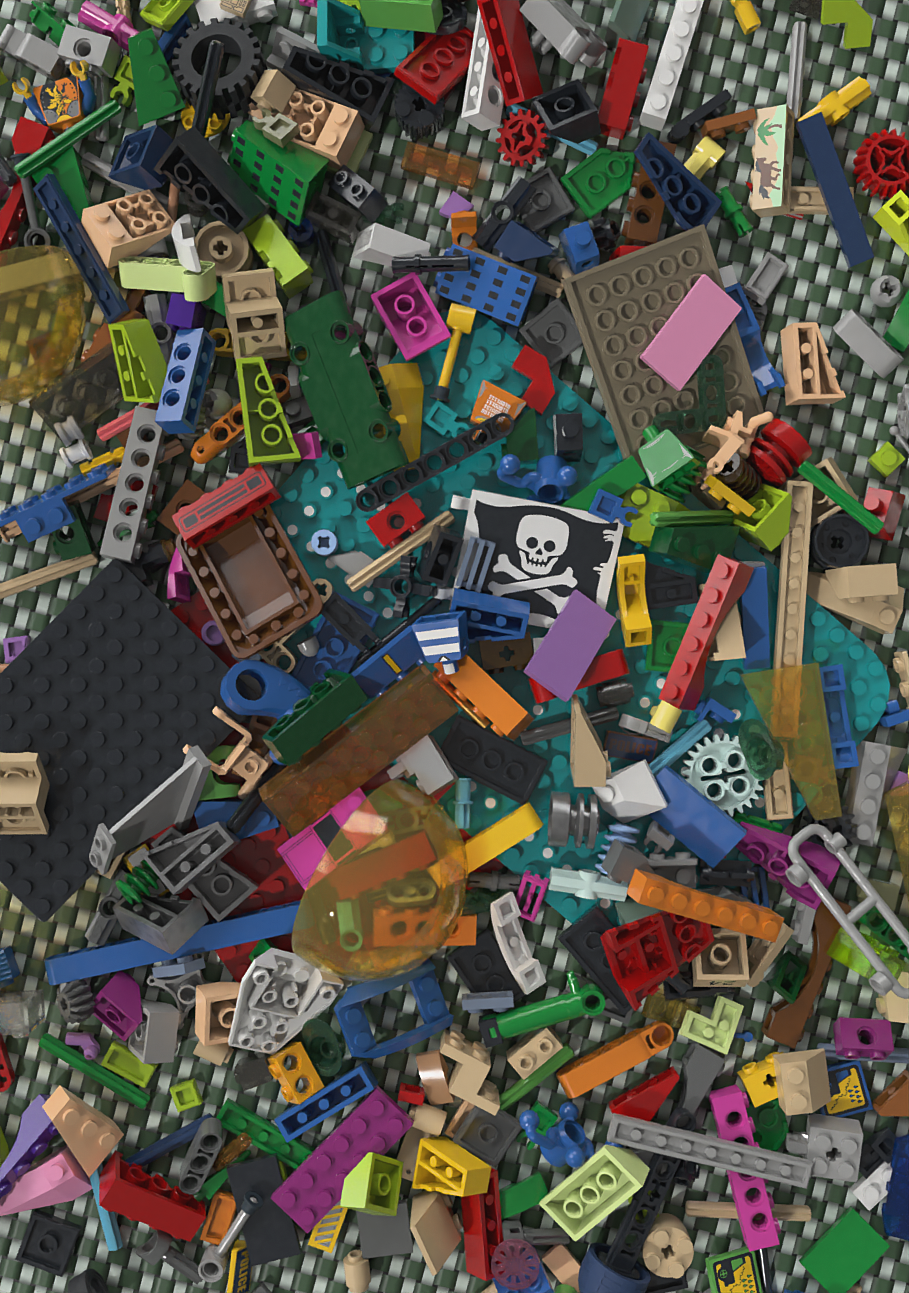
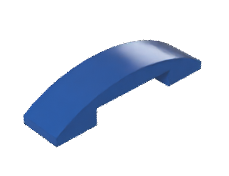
M843 664L816 668L818 709L823 738L832 770L859 766L856 743L852 741L844 690H847Z

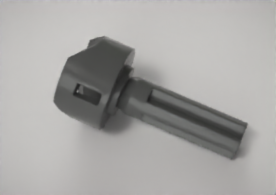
M518 1219L504 1220L502 1222L504 1257H520L524 1245L569 1244L570 1242L569 1235L563 1228L523 1230Z
M155 1230L153 1236L146 1243L137 1247L136 1255L150 1265H155L162 1259L197 1285L199 1282H202L203 1279L198 1274L199 1265L170 1246L173 1239L171 1234L162 1230Z

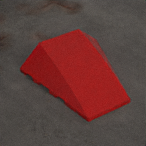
M663 910L607 930L600 937L612 974L635 1011L642 1006L641 1001L648 994L653 996L660 990L658 985L668 976L673 978L679 973L678 967L685 961L690 963L714 941L710 924Z

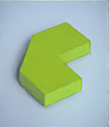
M822 0L820 23L823 25L845 23L843 47L845 49L870 47L873 19L856 0Z

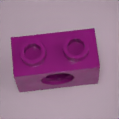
M839 1017L833 1024L836 1055H844L846 1059H859L863 1056L870 1057L873 1061H882L894 1051L891 1022L888 1020ZM859 1035L867 1039L868 1045L863 1044L859 1040Z

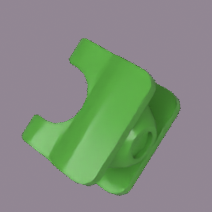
M236 745L218 746L207 758L218 765L222 759L228 758ZM210 769L198 801L237 796L241 785L222 781L218 774Z

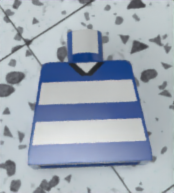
M466 610L419 617L411 626L428 663L442 662L445 674L458 672L460 669L457 660L462 659L469 650Z

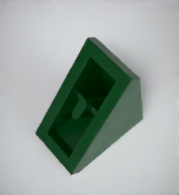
M788 950L763 980L785 1000L793 1004L795 1003L808 965Z

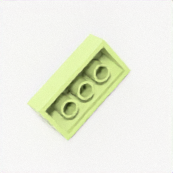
M604 1145L583 1166L576 1169L541 1199L539 1205L576 1242L643 1187L650 1168L632 1150Z

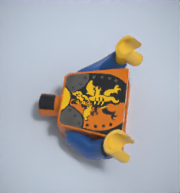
M85 60L80 61L82 71L77 68L76 62L73 61L69 66L73 76L33 88L34 93L29 91L30 82L24 77L21 78V81L25 85V90H21L16 82L12 83L14 92L24 95L25 98L23 100L32 114L44 126L53 129L58 134L64 133L93 113L97 96L91 78L86 75L89 70V64Z

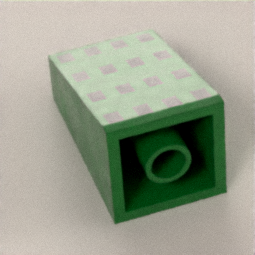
M246 120L240 127H236L232 133L231 141L234 143L227 163L230 164L229 166L255 195L299 226L320 201L330 159L292 141L281 147L264 137L263 131L256 129L253 122Z

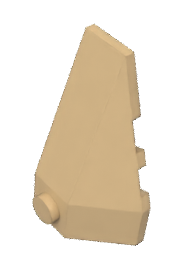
M808 572L806 593L824 609L878 633L893 634L903 611L904 588L898 586V594L888 595L889 600L873 601L872 597H864L865 602L848 603V598L838 599L825 573Z

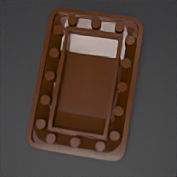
M270 504L195 549L184 541L181 533L178 534L176 538L177 549L225 642L235 657L239 659L250 658L317 618L322 613L323 601Z

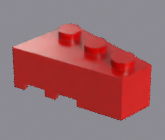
M619 38L598 114L602 135L623 140L625 131H631L634 116H630L632 107L637 108L641 92L637 91L639 83H644L647 68L643 66L649 45Z

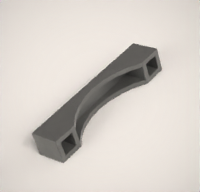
M614 839L601 865L608 873L607 878L618 884H621L622 881L630 884L635 869L655 874L644 854L636 847ZM723 885L695 889L729 900L753 903L742 893Z
M692 1041L682 1058L684 1071L683 1088L675 1110L681 1107L686 1108L696 1118L699 1112V1104L703 1098L706 1099L709 1096L713 1080L716 1076L719 1077L724 1070L725 1059L720 1052ZM682 1116L678 1120V1127L685 1126L688 1123L689 1117ZM633 1147L629 1148L647 1166L649 1165L654 1152ZM661 1163L657 1167V1173H660L663 1165L668 1163Z

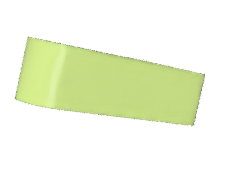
M128 256L118 260L121 286L124 288L184 292L185 300L191 302L207 300L217 291L216 269L213 262L200 261L202 271L194 272L183 267L179 259Z

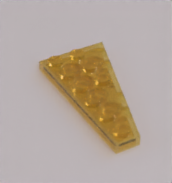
M819 663L739 674L813 818L821 820L841 817L842 812Z

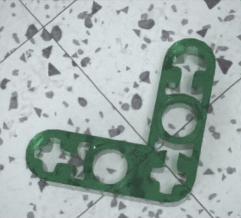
M707 355L697 368L699 408L658 413L654 417L652 425H655L660 433L666 429H669L675 435L704 432L711 425L722 428L725 425L724 368L719 356ZM711 363L714 364V369L706 370L705 366ZM716 377V381L706 382V378ZM710 385H713L717 390V395L713 400L708 399L706 396V390ZM707 404H717V407L707 408ZM687 414L693 415L695 419V424L689 429L684 425V418ZM717 415L718 419L716 421L709 422L710 416ZM665 420H676L677 425L666 426L665 429L660 424Z

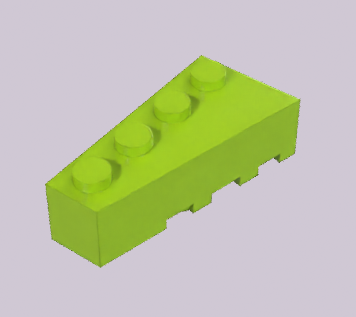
M263 358L236 359L249 467L256 466L259 463L261 465L300 462V453L294 442Z

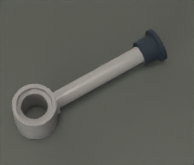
M249 1191L244 1195V1202L241 1205L242 1210L219 1245L211 1244L205 1249L198 1267V1274L204 1281L217 1282L223 1276L229 1259V1247L249 1216L253 1215L263 1205V1200L257 1193Z

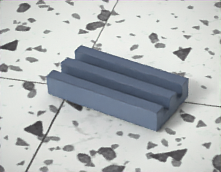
M470 536L456 586H463L465 589L481 592L496 543ZM475 542L479 546L468 581H464L463 577ZM488 546L478 582L473 584L483 548Z

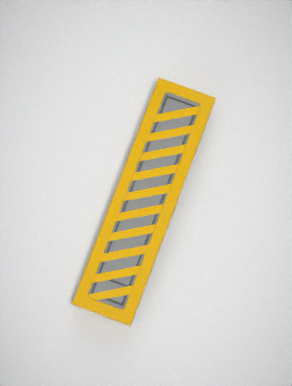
M341 1200L314 1226L308 1245L332 1253L348 1208L340 1207Z

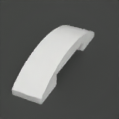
M185 214L176 221L172 227L171 234L181 265L188 270L200 272L202 270L194 242V229L190 215Z
M509 892L491 903L492 924L499 947L512 975L524 994L528 995L544 984L546 979L539 960L532 958L517 918L521 915L513 892Z

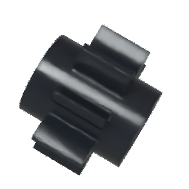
M604 217L593 221L594 227H591V231L599 250L604 248L607 251L616 247L615 241L620 237L618 224L614 220L610 221V218L605 220Z
M681 1159L672 1180L679 1185L689 1186L692 1182H695V1179H699L701 1166L696 1165V1162Z

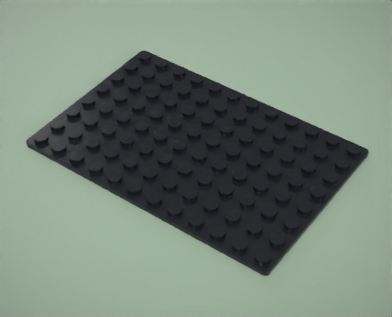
M113 559L0 673V752L38 753L50 784L44 807V813L49 823L48 834H0V882L41 922L48 921L98 870L97 867L91 864L89 853L99 824L104 823L109 831L183 766L186 754L183 752L186 744L191 747L198 745L205 756L208 757L234 730L233 727L213 714L212 710L216 706L221 708L239 724L248 716L236 714L226 707L220 695L221 681L230 668L117 559ZM239 676L237 677L236 689L238 693L247 700H258L260 697Z

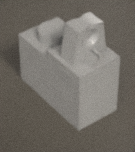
M425 735L399 752V757L396 758L398 763L387 770L392 780H397L403 775L406 778L417 777L416 784L421 792L432 796L459 780L436 740L431 735Z

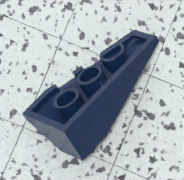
M648 132L634 151L639 162L674 219L685 231L703 224L706 228L722 201Z

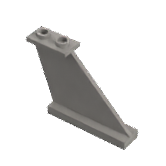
M198 745L188 749L183 766L109 831L104 823L98 825L89 858L91 864L97 867L102 875L107 874L112 859L167 827L175 824L179 831L189 827L212 765Z

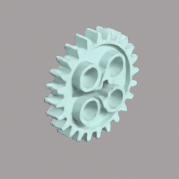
M726 733L723 734L722 740H720L718 734H713L712 742L707 737H703V746L694 743L697 751L688 750L687 753L692 758L691 760H683V763L688 765V769L681 770V773L688 777L685 780L721 810H726L729 816H733V809L743 813V804L751 808L752 805L749 799H759L754 793L755 790L764 789L758 785V781L766 780L765 777L759 775V772L764 770L765 767L757 765V762L762 757L752 756L756 748L750 747L746 749L748 745L747 740H743L738 744L739 736L734 735L730 741L729 735ZM736 753L738 763L730 767L728 757ZM707 758H711L714 762V766L710 771H704L702 767L703 761ZM722 769L726 772L745 769L743 774L724 776V781L717 777L701 781L702 776L719 775L722 773ZM740 778L743 781V787L740 791L735 792L732 784L736 779ZM716 783L718 786L717 794L709 796L707 793L708 786Z

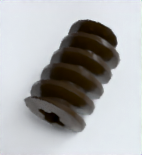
M734 453L724 465L722 471L716 474V478L742 499L752 498L761 487V475L737 453Z

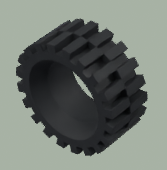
M217 18L210 19L211 24L206 26L204 21L197 23L199 29L194 31L190 27L186 31L187 39L182 36L178 40L180 49L174 48L173 51L175 60H172V66L188 104L192 105L195 110L203 77L198 74V71L206 63L210 42L217 40L225 44L224 54L241 56V61L231 74L218 78L209 118L212 119L214 113L218 120H225V114H230L231 118L238 117L237 111L243 110L244 114L251 111L249 108L250 103H253L255 106L258 104L251 98V95L264 71L268 70L259 41L256 36L254 37L253 31L249 27L245 29L243 23L236 21L235 25H233L230 18H224L223 23H219Z

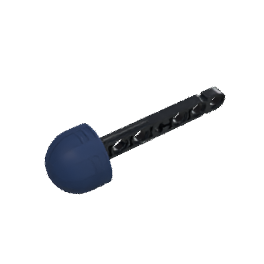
M677 1108L671 1114L666 1126L694 1132L696 1118L688 1109ZM682 1116H688V1123L683 1127H678V1120ZM659 1153L653 1154L648 1165L650 1170L643 1187L636 1192L612 1245L599 1242L590 1244L579 1269L578 1286L580 1293H645L651 1277L646 1268L637 1259L679 1166L680 1158ZM661 1163H668L665 1172L657 1173V1167ZM654 1188L656 1189L655 1192H650V1194H648L649 1190L653 1191ZM640 1210H647L645 1218L636 1220V1214ZM630 1233L637 1234L636 1239L632 1243H625L627 1235Z

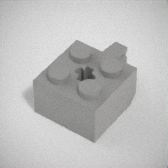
M813 1113L808 1115L806 1132H801V1134L787 1133L786 1149L798 1152L799 1156L812 1161L813 1167L810 1176L857 1183L863 1142V1131L859 1120Z

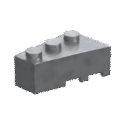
M141 893L142 903L132 900L133 904H130L123 897L112 907L122 929L172 955L209 921L200 898L194 897L189 901L180 900V897L172 895L170 898H162L157 893H151L150 896Z

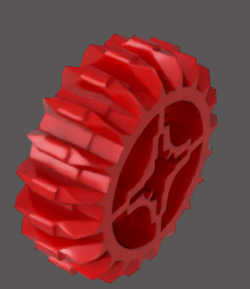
M896 128L892 129L889 134L886 129L881 130L879 134L876 132L872 133L869 138L861 143V147L856 150L857 156L852 163L856 165L853 174L860 175L856 179V183L863 182L862 191H866L869 188L871 190L870 197L879 193L880 200L886 196L891 199L900 190L905 194L906 190H909V139H905V132L898 136ZM870 158L872 159L871 162L873 163V165H874V167H875V172L873 171V169H872V167H871ZM891 159H893L890 166H887L884 170H882L885 164L888 163Z

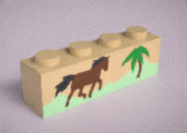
M787 104L757 109V119L753 123L756 139L752 147L754 169L751 171L753 194L750 195L749 203L752 211L760 218L790 214L795 113Z

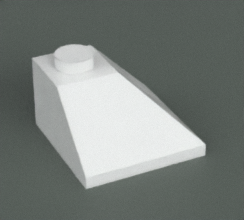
M646 759L611 773V777H606V787H592L602 808L623 824L668 806Z

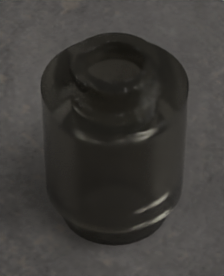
M625 678L601 683V686L595 687L600 707L606 706V708L629 704L631 703L630 698L635 697L632 683H627Z

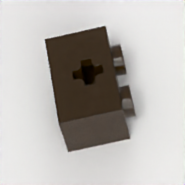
M526 632L525 637L522 639L491 641V639L479 640L483 670H489V674L503 673L504 667L514 666V671L525 669L533 657L530 632ZM505 646H508V650H513L514 655L509 657V661H506L505 657H500L499 652L504 651Z

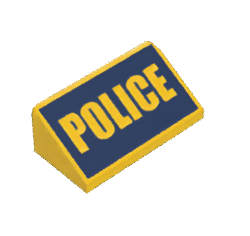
M237 1239L233 1246L227 1293H247L250 1290L252 1265L245 1240Z

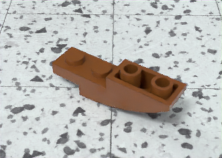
M131 289L126 298V304L130 311L117 322L130 319H146L142 315L145 309L143 297L152 295L150 291ZM105 322L102 327L95 331L90 349L85 350L81 357L80 367L89 374H93L115 361L109 327Z

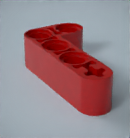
M620 648L595 656L575 691L630 673L623 649ZM528 678L535 703L538 704L557 698L556 695L534 679Z

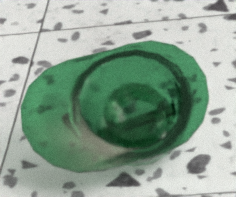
M745 720L741 724L738 734L741 750L752 776L761 781L767 780L775 771L783 769L784 748L778 740L771 738L767 728L759 720Z
M309 1019L302 1028V1036L308 1057L316 1072L327 1077L333 1076L341 1068L342 1059L346 1053L345 1041L328 1023L321 1019Z

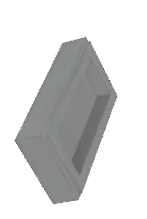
M768 252L743 288L744 294L763 305L789 265Z

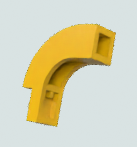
M644 554L618 557L616 588L621 627L626 647L649 645L652 641V625L645 593L646 561Z

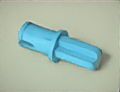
M459 778L456 781V794L453 804H455V827L457 829L470 828V804H473V801H470L471 778Z

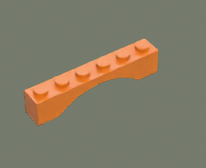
M639 869L634 870L627 890V894L639 904L776 943L784 921L782 916L770 908L750 902L734 901L710 895Z

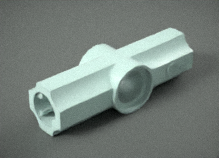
M551 867L549 890L573 893L575 896L586 899L605 898L625 902L628 890L627 882L622 881L621 884H618L607 878V875H601L600 872L579 869V871Z

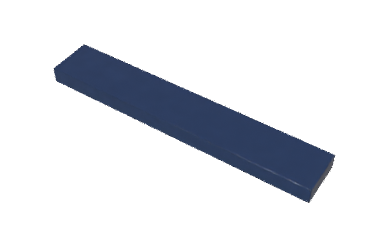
M822 112L797 122V130L848 268L873 258L871 246Z
M47 174L33 190L108 323H116L130 309L55 175Z

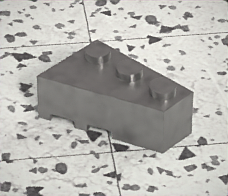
M215 822L181 838L143 852L141 855L174 895L186 890L241 841L234 833L227 829L226 822Z

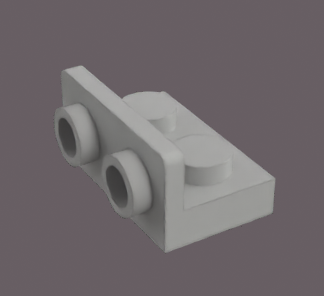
M280 26L276 32L272 53L266 60V66L273 70L278 69L281 72L293 46L320 54V51L316 44Z
M653 852L650 853V857H646L656 875L689 888H696L695 865H698V860L691 856V853L676 852L675 856L665 857V853Z

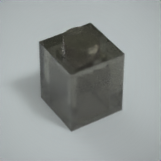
M258 1052L237 1062L234 1077L237 1084L242 1085L243 1091L273 1080L274 1077L268 1068L270 1066L267 1060L270 1057L269 1054Z

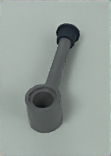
M31 153L14 154L10 158L17 165L30 156ZM29 175L21 179L31 229L25 234L24 243L30 252L44 256L52 251L54 241L52 236L44 228H41L31 176ZM37 235H43L45 238V245L41 249H36L33 245V239Z

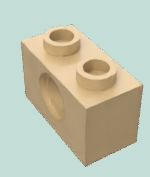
M551 1026L531 1031L506 1051L507 1061L525 1080L563 1048L561 1038Z

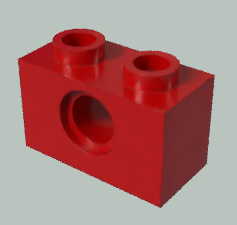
M406 492L367 520L366 523L384 548L390 546L392 549L403 541V535L409 531L413 534L421 529L426 518L409 493ZM395 516H400L405 520L404 526L400 529H394L390 526L391 519Z

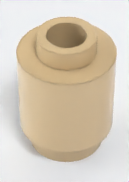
M353 1250L343 1259L346 1285L349 1287L350 1292L362 1293L369 1289V1283L371 1282L369 1258L363 1259L361 1250Z

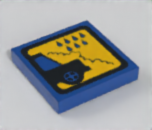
M846 1060L827 1066L831 1101L819 1108L822 1115L845 1117L873 1109L860 1061Z

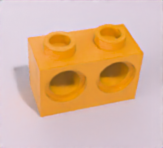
M291 1042L267 1058L270 1063L269 1071L276 1080H279L282 1086L281 1093L287 1102L301 1104L324 1087L301 1042ZM287 1056H289L291 1059V1066L289 1069L286 1070L284 1067V1060ZM301 1078L303 1081V1088L300 1092H298L296 1089V1083Z

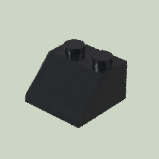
M579 79L532 98L533 105L551 135L579 144L601 134L598 110Z

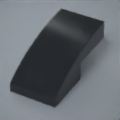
M888 1127L883 1128L862 1143L859 1172L867 1179L884 1161L889 1164L906 1146Z

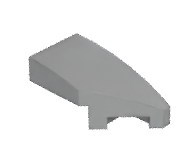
M350 551L349 553L338 555L333 554L327 558L351 576H354L374 562L373 559L361 551ZM373 580L368 582L365 586L369 588Z

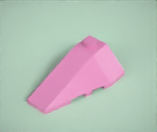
M68 1145L33 1164L26 1173L19 1176L13 1183L11 1191L0 1199V1216L73 1201L92 1189L90 1178Z

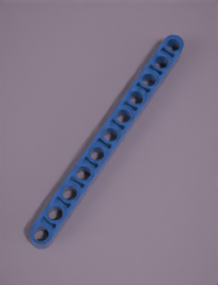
M306 899L224 917L219 922L216 919L209 920L173 955L139 937H133L106 943L105 946L97 945L45 958L44 964L49 985H56L309 929L315 926L310 901Z

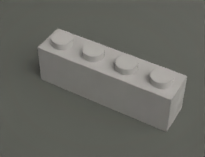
M861 741L856 747L859 766L852 767L845 805L849 807L847 814L855 815L851 822L858 826L852 828V832L857 837L850 839V841L873 847L879 811L908 749Z

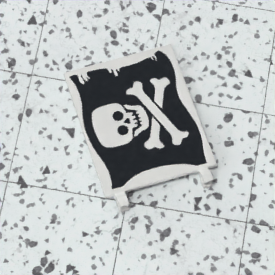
M472 489L471 498L453 495L451 508L468 510L463 536L464 542L461 547L454 587L450 588L436 584L438 587L434 598L450 599L452 602L454 588L469 590L463 586H456V581L470 536L472 535L496 543L480 593L529 602V625L551 628L571 593L576 589L602 609H606L624 525L619 522L617 517L613 523H609L589 514L588 511ZM475 542L463 577L464 581H468L479 546ZM488 546L483 548L473 584L478 582Z

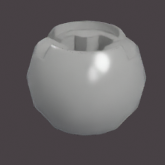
M892 275L881 276L872 283L870 298L879 307H891L901 299L903 285L899 279ZM882 289L890 290V294L883 293Z
M211 388L204 393L202 403L206 408L205 415L208 418L219 420L232 409L233 401L225 390Z

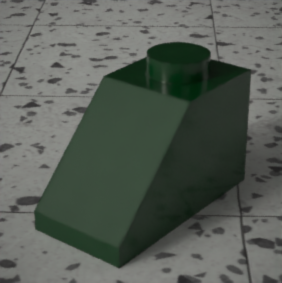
M535 408L529 409L515 425L513 432L506 436L505 444H501L502 457L507 454L516 455L520 460V465L536 464L539 461Z

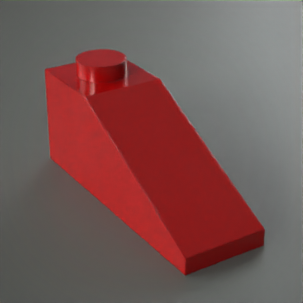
M674 1066L609 1101L608 1105L612 1114H620L650 1122L680 1078Z

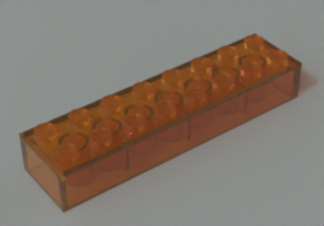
M422 663L325 737L318 746L304 753L301 761L287 766L258 788L261 798L291 835L295 837L459 710L432 673Z

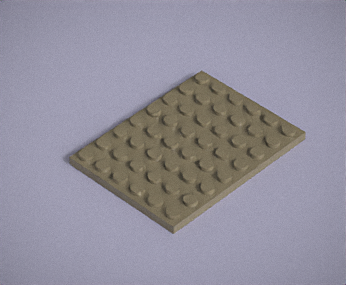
M704 224L561 280L623 460L632 455L644 473L646 471L638 450L647 443L642 435V432L647 427L655 425L660 433L669 429L685 445L697 451L711 445L699 446L705 443L702 441V438L709 427L712 425L723 429L727 417H732L737 410L743 413V427L752 417L764 413L735 319L680 391L675 390L640 359V356L701 275L706 274L726 293Z

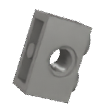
M66 24L57 55L65 61V66L70 68V63L75 61L77 68L80 70V68L82 69L80 61L85 60L89 64V74L98 78H102V75L113 78L122 48L111 37Z

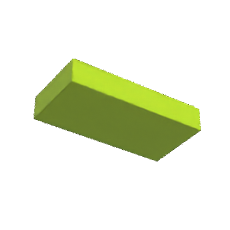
M115 1040L112 1042L101 1063L105 1068L143 1088H146L159 1064H143L127 1046Z

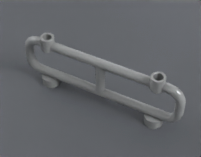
M810 824L804 827L789 842L788 855L793 865L785 871L787 878L796 887H801L804 883L808 882L877 971L869 979V983L878 994L885 996L892 990L898 997L909 999V988H904L900 985L855 927L854 923L875 906L907 946L908 953L909 932L843 849L847 845L846 839L838 832L832 835L826 827L819 824ZM813 834L819 835L825 841L826 849L830 853L835 854L867 895V898L847 915L799 854V846Z

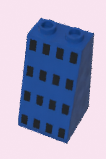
M452 244L451 248L447 247L444 253L445 256H470V271L438 272L433 284L436 287L435 293L517 327L521 326L539 277L455 244Z

